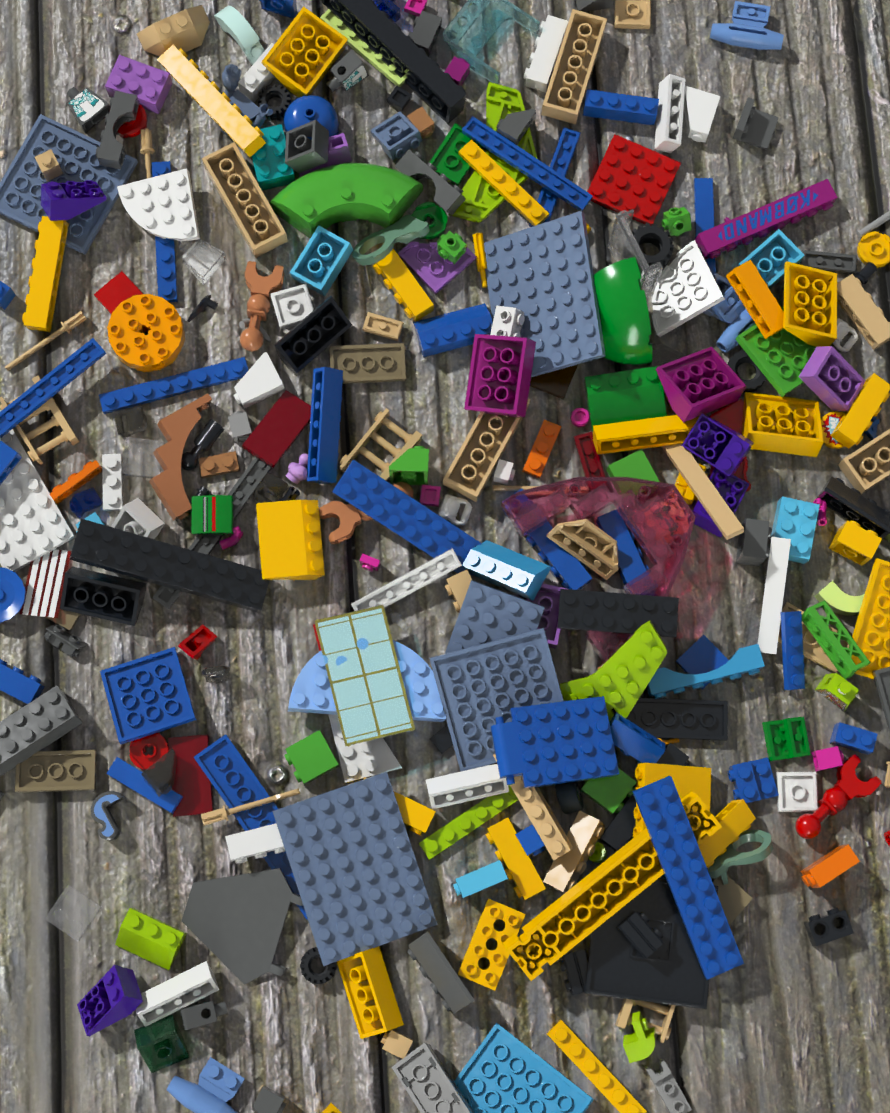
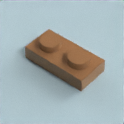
M236 451L198 458L202 478L240 471Z

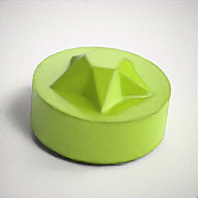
M596 842L595 851L592 856H589V859L594 863H601L607 857V849L603 844Z

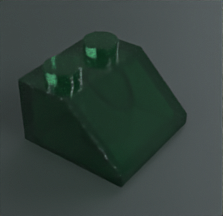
M173 1015L162 1018L146 1027L143 1026L134 1030L137 1049L151 1073L190 1058L181 1030Z

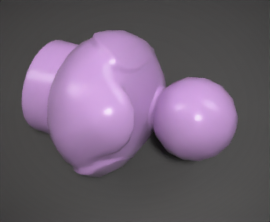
M306 453L299 456V463L291 462L289 464L288 473L285 475L297 485L300 481L307 480L306 466H308V454Z

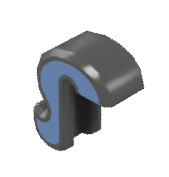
M104 792L91 805V816L96 822L103 825L102 829H98V834L102 839L108 841L116 840L121 832L109 810V807L125 799L119 792Z

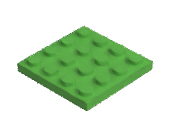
M756 324L738 335L735 339L781 397L804 383L799 378V375L816 349V346L808 345L785 329L765 339Z

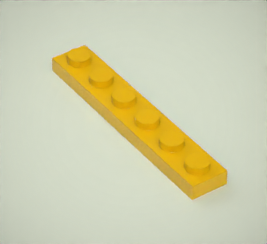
M472 139L458 151V155L533 226L541 224L549 217V213Z
M561 1019L546 1033L620 1113L647 1112Z

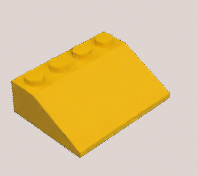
M303 6L261 63L298 98L311 95L346 48L348 39Z
M786 261L784 263L783 328L808 345L816 347L830 346L837 339V273Z
M745 392L742 435L754 442L750 449L817 457L823 444L819 402Z
M318 500L257 503L262 579L316 580L324 576Z

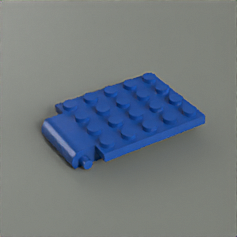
M604 696L510 708L512 722L504 723V719L501 716L496 717V725L491 726L500 779L506 778L507 785L515 784L514 777L522 776L524 788L619 775Z

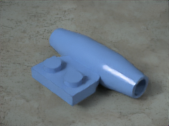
M735 1L732 14L733 23H712L710 38L732 46L757 50H781L784 35L765 28L768 23L771 6Z
M732 286L723 293L725 300L711 307L721 321L729 324L716 342L717 347L724 353L739 345L735 340L736 337L755 325V322Z
M210 1057L199 1075L198 1085L174 1076L167 1087V1091L193 1113H237L226 1102L235 1097L245 1078Z

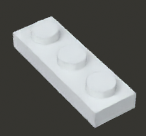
M102 454L103 511H121L123 507L122 454Z

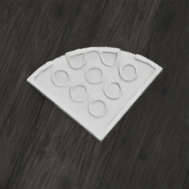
M187 168L117 186L120 199L126 211L147 232L163 239L168 238L177 241L200 239L190 174Z
M695 240L676 254L677 257L669 266L666 265L657 281L652 298V320L659 337L725 300Z

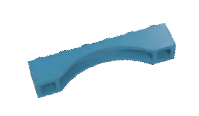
M759 644L739 648L726 664L707 673L683 674L665 667L659 668L647 685L649 697L655 696V699L667 696L666 693L673 691L674 694L685 692V688L688 687L693 689L702 688L704 683L711 682L712 685L723 682L722 679L730 677V680L738 679L744 673H749V675L758 674L760 669L765 667Z

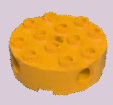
M151 294L134 295L121 302L111 314L107 327L109 343L118 359L130 368L141 372L160 371L171 365L178 357L185 342L184 324L175 307L163 297Z

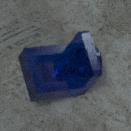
M94 487L74 494L69 504L71 511L78 518H81L85 512L100 507L103 502Z

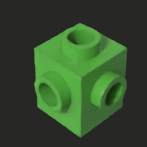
M675 207L667 212H663L662 226L671 236H679L684 232L692 230L690 213L685 207Z
M450 230L446 235L442 234L437 241L438 254L453 264L466 252L467 244L463 242L462 237L457 233H452Z

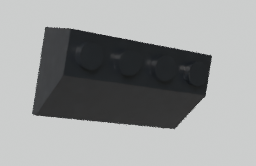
M330 296L274 346L286 367L297 374L349 329L352 324L333 297Z
M831 477L817 497L822 500L824 499L827 507L847 520L859 523L861 528L876 532L878 537L882 539L890 533L889 510L880 508L874 500L866 499L857 489L849 488L839 478Z
M72 566L65 572L60 609L135 626L144 602L147 583Z

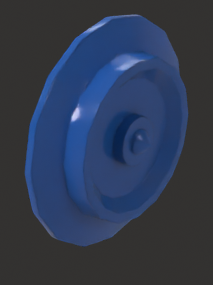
M0 567L1 623L12 619L20 612L26 595L23 580L18 574Z

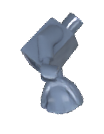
M233 64L225 66L222 73V81L226 88L225 94L231 100L229 103L231 105L235 103L242 111L240 114L242 116L246 115L253 122L251 126L253 128L257 126L260 129L266 120V115H272L273 110L268 109L266 111L268 104H262L258 107L236 89L240 80L241 70ZM219 127L220 130H221L225 135H227V134L223 131V129H222L221 127Z

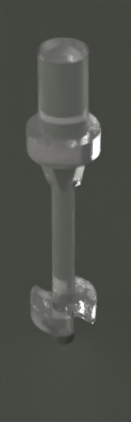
M371 586L368 587L370 593L378 589L377 587L374 589ZM389 606L385 607L393 623L396 622L404 632L409 629L410 626L401 618L402 615L400 613H396Z

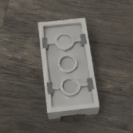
M424 1042L392 1066V1069L420 1113H474L430 1044Z

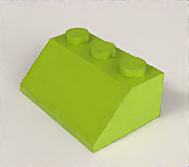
M129 908L121 924L115 945L170 970L187 933L140 910Z

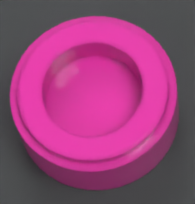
M576 408L572 411L570 419L574 426L584 427L588 424L590 415L586 409Z

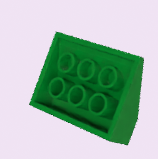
M658 366L585 377L584 388L592 433L593 426L667 416L664 389L656 371Z

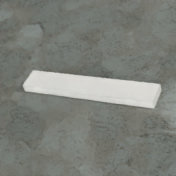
M771 537L770 553L757 643L761 653H777L781 621L780 612H782L791 543V539Z
M452 548L351 603L355 612L378 606L385 608L457 569L462 564Z

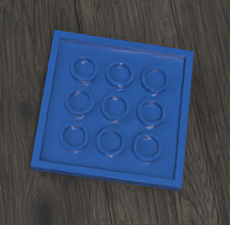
M175 647L100 671L120 744L196 720Z

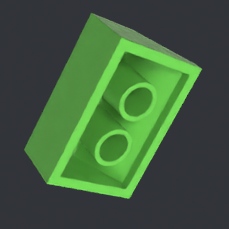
M414 446V448H409L389 466L390 484L406 482L409 485H428L429 449H425L424 446Z

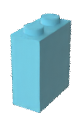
M499 860L456 878V883L453 884L457 896L461 895L464 898L508 878Z

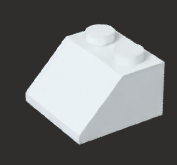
M136 498L123 505L111 527L155 539L165 523L139 498Z

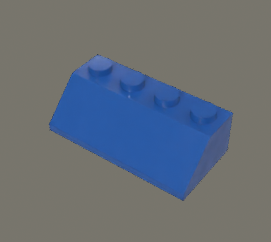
M484 303L413 322L422 355L427 357L473 345L475 334H491L493 321Z

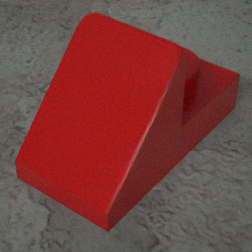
M201 625L184 639L178 647L192 659L198 660L203 651L216 640L217 636L205 625Z

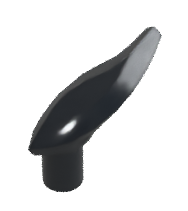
M211 295L205 296L187 321L193 320L207 306L216 310L218 303L211 300Z

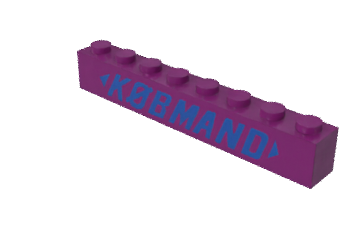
M825 179L701 232L697 235L695 241L705 259H714L726 250L731 252L740 244L747 245L751 243L754 238H763L773 230H782L789 223L792 225L796 224L805 216L809 218L817 214L819 210L823 209L826 211L834 206L833 203L838 197L829 180Z

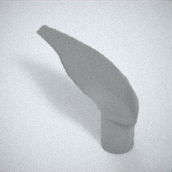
M243 319V321L239 322V327L241 329L249 327L250 319ZM260 326V331L262 332L264 339H266L270 343V337L265 332V330Z

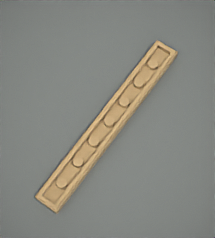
M682 444L661 446L726 540L743 533L744 527L689 450L681 446Z

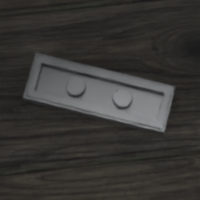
M801 251L805 256L800 265L833 273L855 275L857 255Z

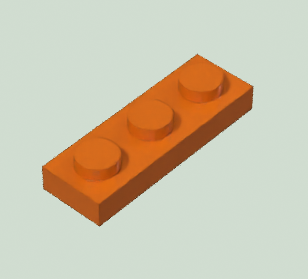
M544 419L522 472L540 479L562 426Z
M96 460L88 462L79 473L70 475L67 479L68 481L64 484L55 486L49 495L59 504L100 474L102 467Z

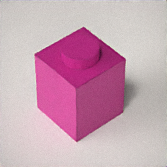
M838 746L811 752L816 772L843 765L844 756Z

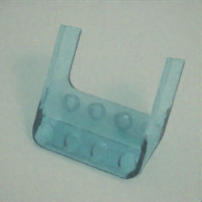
M468 0L444 30L443 39L457 58L465 59L470 64L472 70L490 82L499 84L500 73L476 56L505 20H514L535 35L539 33L540 21L508 0Z

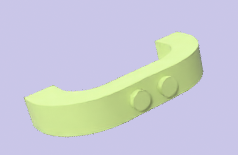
M889 533L885 538H886V539L888 540V542L890 543V533ZM832 581L814 597L819 602L825 600L834 613L852 616L859 614L864 594L850 596L841 591Z

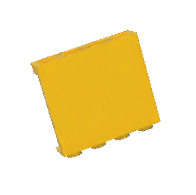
M657 763L638 764L635 770V777L637 779L635 790L671 776L680 800L692 791L701 798L708 807L706 810L710 812L711 768ZM637 802L634 809L636 827L633 829V838L646 828Z

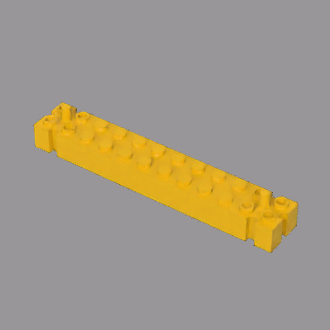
M691 791L681 799L699 846L703 843L701 840L702 836L706 834L710 837L722 826L714 815L706 810L708 807L694 792ZM647 828L522 927L524 931L522 935L518 937L514 934L502 943L530 981L534 980L544 971L542 966L548 962L551 966L664 874Z

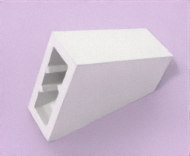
M685 86L684 114L689 138L696 142H706L720 96Z
M267 352L261 355L234 387L236 394L233 396L237 404H242L245 409L285 390Z

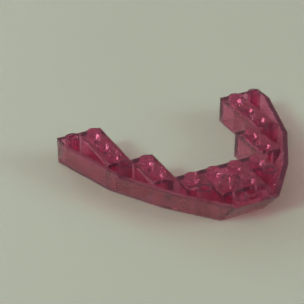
M576 477L518 491L501 503V507L521 538L571 508L578 520L589 519L613 504L654 565V567L624 585L623 589L626 594L668 597L684 562L696 518L674 484L630 477ZM588 631L585 636L604 664L633 634Z

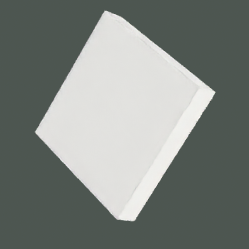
M306 284L270 294L280 330L296 326L314 310Z
M776 772V785L779 795L777 796L778 812H815L818 809L816 772Z

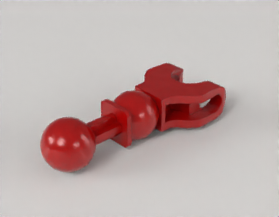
M856 754L850 756L843 762L842 766L837 768V782L833 788L826 790L823 799L818 801L820 807L813 814H803L797 819L795 828L799 836L804 839L817 837L821 831V822L828 815L834 816L844 810L848 801L854 797L862 798L871 795L882 783L877 776L870 778L866 782L857 778L855 769L861 762V759Z

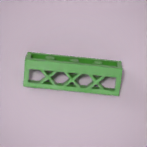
M825 600L805 610L802 615L803 623L844 679L851 678L857 670L870 664V661ZM823 608L827 614L826 617L819 615L816 610ZM829 624L835 625L838 632L831 631ZM840 639L847 641L849 648L843 647L840 644ZM852 655L857 656L862 663L856 665L851 659Z

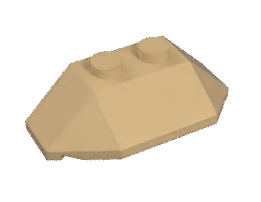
M200 5L185 9L155 22L138 32L137 36L144 51L160 57L172 45L178 50L181 48L186 53L202 46L210 21L203 6Z
M588 519L558 523L546 535V537L606 580L619 569L617 541Z

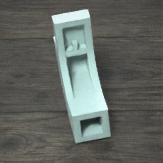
M227 6L215 14L214 17L222 30L228 32L236 40L250 64L253 65L265 51L259 42L260 38L241 13L234 7Z

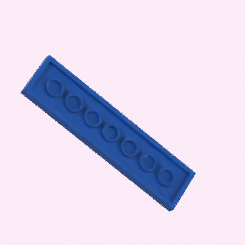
M355 460L351 461L332 491L433 558L453 548L460 563L463 565L470 550L482 544ZM460 566L453 571L458 574L464 571L465 568Z

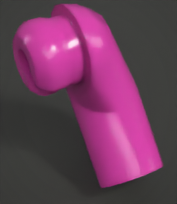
M816 498L813 503L820 504L817 523L819 526H825L827 524V503L824 499Z
M239 526L233 528L232 536L219 541L222 550L236 545L242 538L243 531L241 532Z

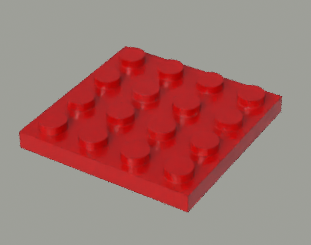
M614 134L587 192L593 195L592 202L642 224L650 223V226H652L681 162Z

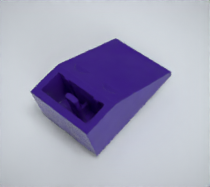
M51 181L41 184V206L50 221L70 220L106 201V196L96 181H67L66 183Z
M702 413L681 446L730 477L734 475L754 442Z
M714 468L709 480L735 514L749 483L734 475L729 477L717 468ZM698 500L688 521L721 538L723 534Z
M113 965L77 1004L86 1036H91L131 1015L143 1002L133 970Z

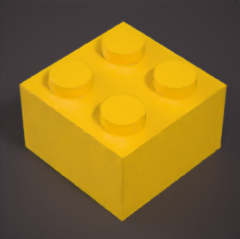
M847 520L837 530L829 549L863 566L873 558L882 538L878 537V534L872 530L861 528L859 523Z

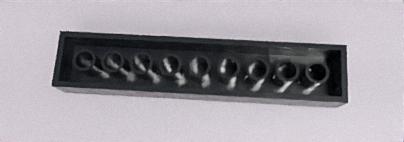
M322 0V3L353 31L362 42H365L369 49L375 54H382V61L387 66L394 64L396 67L394 72L400 78L406 74L407 79L405 83L447 124L463 111L466 99L464 88L457 85L448 73H444L438 63L431 60L422 48H418L414 44L413 39L408 35L406 36L396 23L393 24L384 11H380L372 0Z
M85 519L80 521L69 560L257 613L262 610L269 580L262 579V570Z

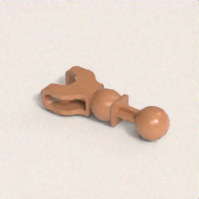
M248 261L245 279L246 285L251 291V297L247 302V316L250 319L249 327L240 335V344L247 351H257L263 345L264 337L260 331L261 321H266L267 319L266 314L270 310V294L280 291L283 287V266L276 265L272 274L263 277L257 273L256 262Z
M397 482L393 485L413 498L414 492L408 483ZM332 501L319 508V517L321 519L334 517L340 521L339 528L329 535L331 544H338L350 539L356 526L362 524V520L369 521L373 519L353 505L344 504L340 501Z

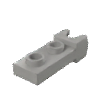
M659 1059L658 1061L660 1064V1071L654 1072L650 1067L645 1068L670 1113H687L692 1110L664 1059Z

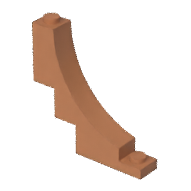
M208 393L161 419L157 424L168 442L153 452L164 471L153 477L149 483L173 521L177 518L180 521L190 515L189 511L192 509L182 482L181 459L186 440L193 427L201 419L199 412L206 410L212 400Z

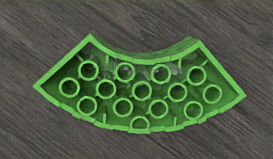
M344 163L317 169L301 176L281 190L269 204L274 213L308 238H311L318 225L327 229L332 224L340 221L364 219L386 228L397 222L423 192V184L402 172L385 166L368 163Z

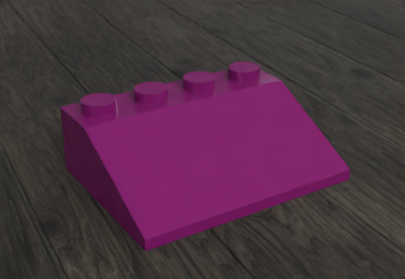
M475 334L464 409L525 418L536 342L523 337Z
M712 346L656 368L671 408L683 422L699 417L702 413L706 414L738 401L746 388L744 382Z

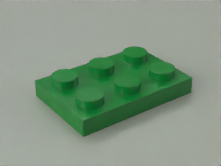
M455 123L430 160V163L437 168L436 173L439 176L443 173L450 179L451 184L459 186L471 166L458 155V151L471 139L462 133L463 127Z

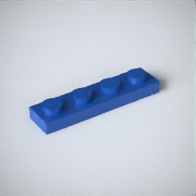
M801 611L780 612L784 690L805 689Z

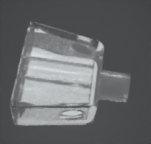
M201 239L196 240L193 245L188 241H183L179 246V249L185 253L182 256L184 264L203 285L226 260L225 253L222 250Z

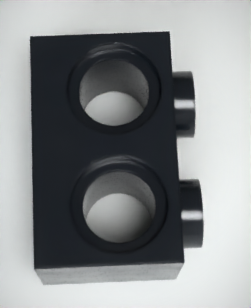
M837 907L828 910V915L820 917V914L808 917L809 921L805 922L804 925L812 946H819L854 934L846 910H839ZM836 917L841 920V926L838 929L833 924ZM817 924L823 927V932L820 935L815 933V926Z

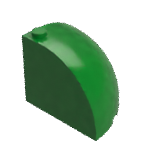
M631 257L610 264L593 275L606 355L604 358L623 364H645L652 362V343H650L649 336L651 335L650 318L645 291L641 290L640 280L642 278L636 258Z

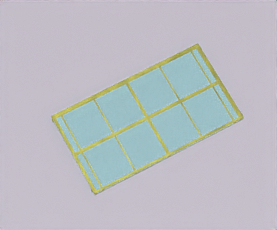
M384 605L315 620L314 623L345 747L415 730Z

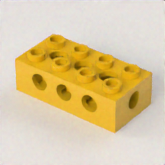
M488 898L457 975L495 991L510 955L502 943L512 935H518L526 914ZM497 919H501L504 922V928L501 931L494 929L493 924ZM490 938L495 939L497 942L494 950H488L486 947V941ZM482 957H486L489 960V966L486 969H481L478 966V961Z

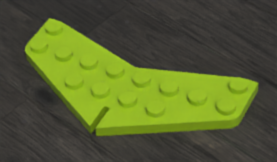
M489 82L486 90V125L498 132L496 127L501 119H505L507 114L525 111L521 93L517 89ZM528 128L517 146L537 158L530 128ZM486 149V154L520 186L529 178ZM474 171L462 189L464 192L461 195L466 200L452 216L479 223L506 199Z
M651 621L641 625L634 632V635L595 673L585 678L560 683L564 701L604 696L609 721L614 715L613 708L618 714L627 718L667 654L666 645Z

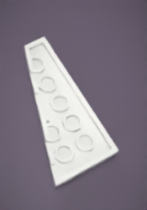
M328 714L345 783L364 779V777H372L383 772L402 769L383 738L345 747L338 716Z

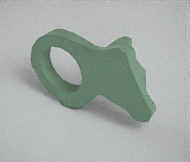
M410 214L405 215L394 224L362 239L353 249L352 256L362 266L375 264L392 251L395 243L408 244L418 237L427 235L430 231L428 222L420 221ZM384 243L375 252L364 255L373 246Z
M754 829L742 832L739 835V839L726 848L727 851L714 860V864L707 868L711 879L721 876L723 884H728L727 870L730 866L752 864L767 858L773 850L771 835L762 830ZM747 842L762 843L759 848L750 852L736 851L739 846Z

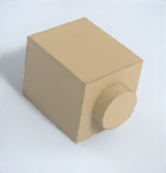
M51 149L35 156L46 181L63 174Z
M393 1029L390 1033L385 1032L381 1043L384 1044L383 1050L401 1059L406 1057L413 1042V1039Z

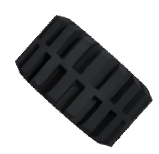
M646 223L645 227L640 225L638 229L632 231L628 238L625 257L636 258L640 274L642 271L645 272V275H649L650 272L657 274L658 270L661 272L664 266L668 265L674 249L672 244L673 238H669L670 233L668 231L664 232V227L658 228V224L650 226V223ZM643 243H652L658 248L659 253L653 256L646 255L640 250L639 246Z

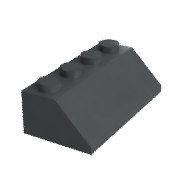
M428 931L408 945L410 949L407 952L413 961L417 959L422 965L419 967V970L425 978L427 976L430 977L433 982L430 986L436 995L439 993L444 998L442 1004L448 1012L452 1010L453 1013H456L474 1001V998Z

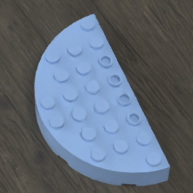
M364 638L359 639L357 647L365 650L368 647V641ZM379 640V641L377 642L376 646L379 645L380 643H382V642L385 641V640ZM392 640L412 720L444 722L446 714L443 710L433 670L413 650ZM322 651L314 655L298 675L289 699V712L337 715L325 667L328 659L325 655H322ZM339 656L336 659V665L343 668L347 665V659L344 656Z

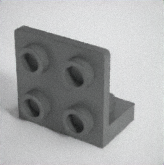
M748 97L733 139L767 150L778 117L756 110V107H753L755 99Z

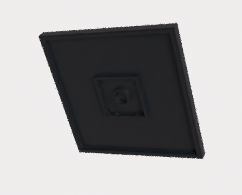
M658 878L591 933L585 993L707 1009L710 979L707 980L703 974L667 879ZM714 885L715 890H716L717 895H718V886H715V885ZM634 911L638 913L643 912L650 920L647 924L652 929L657 928L663 935L661 940L664 943L647 959H644L617 928Z

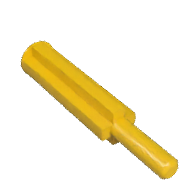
M475 233L472 237L477 271L481 275L482 287L487 288L485 270L487 269L483 233Z

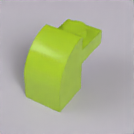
M640 1011L632 1013V1025L635 1032L624 1035L623 1047L629 1063L647 1058L655 1047V1027L649 1028L647 1019L642 1018Z

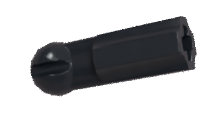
M210 419L194 439V448L190 452L182 454L181 467L184 470L196 468L198 464L197 457L202 451L207 452L225 429L213 419Z

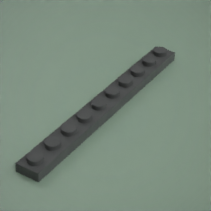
M257 457L253 459L228 494L233 496V521L273 468ZM198 535L188 549L210 555L223 535ZM161 586L153 596V599L170 610L183 591Z

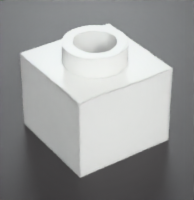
M499 459L493 481L508 485L509 480L513 481L516 472L513 469L514 463Z

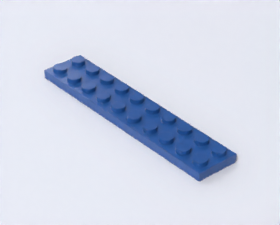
M226 734L194 756V759L229 809L270 797ZM272 802L233 815L242 828L248 831L275 824L276 821L272 811L277 810L278 807ZM275 851L267 852V856L263 858L270 868H281L293 893L299 894L286 852L275 854ZM297 905L307 919L304 906Z
M667 776L632 791L705 978L708 980L744 964L672 777Z

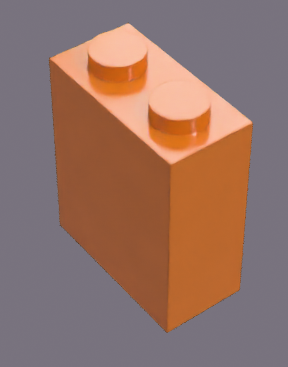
M849 844L841 845L800 871L803 875L801 878L807 887L821 888L860 861Z

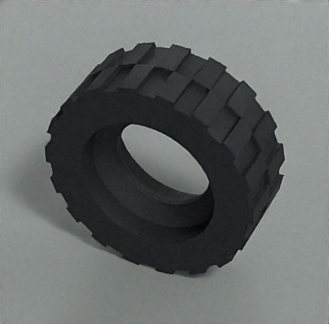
M744 350L736 352L728 362L729 367L746 385L743 392L757 391L765 382L766 377ZM742 363L752 364L756 369L755 377L750 380L742 379L738 375V367Z

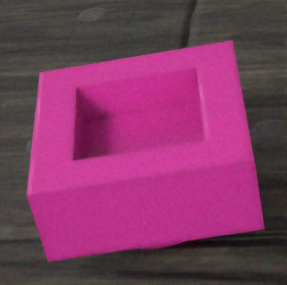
M407 0L404 12L420 16L422 10H425L427 0Z
M422 485L420 503L422 505L439 507L441 487Z
M363 553L359 560L362 568L371 572L373 570L378 571L381 565L380 560Z

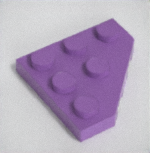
M411 241L398 255L434 294H437L476 260V256L466 248V252L453 264L438 254V243L430 242V244Z

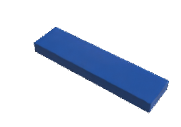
M116 757L106 773L172 814L183 798L182 795Z

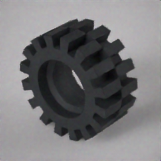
M273 84L271 88L270 85H267V89L263 88L262 93H259V107L262 104H268L269 99L278 97L282 100L281 105L278 107L268 105L266 111L268 109L273 110V114L270 115L271 120H274V117L280 120V116L284 119L285 112L291 104L289 91L287 92L285 87L282 89L280 84L278 87H276V84Z
M317 947L311 948L301 959V973L310 983H326L335 975L337 962L328 964L323 973H315L311 969V962L314 958L320 957Z

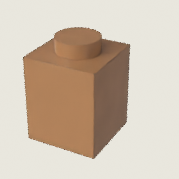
M423 107L407 116V119L419 130L422 139L428 138L433 134L434 122Z

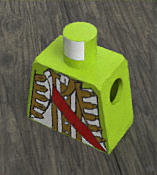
M837 673L826 674L815 688L817 692L844 712H846L859 692L858 688Z

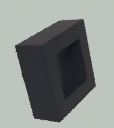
M396 86L387 98V103L402 112L412 99V94Z

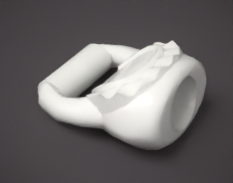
M837 318V339L833 342V345L839 351L849 352L858 340V334L848 323ZM848 332L852 333V336L842 347L840 345L842 339Z
M446 494L441 501L438 515L455 525H465L468 522L472 506L466 499ZM460 504H465L461 519L458 521L456 516Z

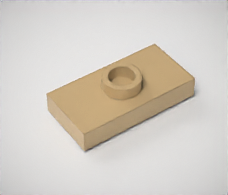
M368 312L362 330L398 341L404 322Z

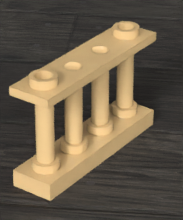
M37 375L32 380L36 384L41 378ZM0 397V402L2 403L0 409L3 410L14 400L7 403L3 397ZM53 397L16 426L30 449L27 453L33 462L37 461L40 465L43 464V461L39 456L62 442L70 441L73 446L80 442ZM46 410L47 412L49 410L52 411L54 416L51 417V420L27 434L21 427L23 423ZM54 426H61L63 429L60 432L61 435L37 449L33 447L30 440Z
M386 408L384 412L380 411L374 419L376 422L351 453L344 455L339 463L341 464L340 471L344 473L351 461L360 453L382 469V474L379 477L389 482V466L409 448L418 446L422 441V434L417 430L414 434L405 432L388 419L390 412ZM382 425H385L405 440L404 443L406 444L402 449H397L376 433ZM371 439L393 454L394 459L390 464L388 462L385 463L365 448Z
M623 999L616 1020V1026L625 1029L626 1025H632V1014L630 1013L632 1006L639 1005L665 1015L661 1027L649 1022L648 1025L649 1028L655 1027L656 1034L659 1035L657 1041L664 1043L665 1039L668 1040L671 1033L669 1025L676 1005H668L666 1007L654 1002Z

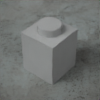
M242 411L234 412L231 414L232 416H228L234 441L237 443L246 440L252 433L247 413Z

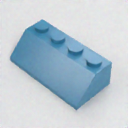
M488 540L472 548L462 565L468 570L470 575L532 601L535 599L551 569V566Z

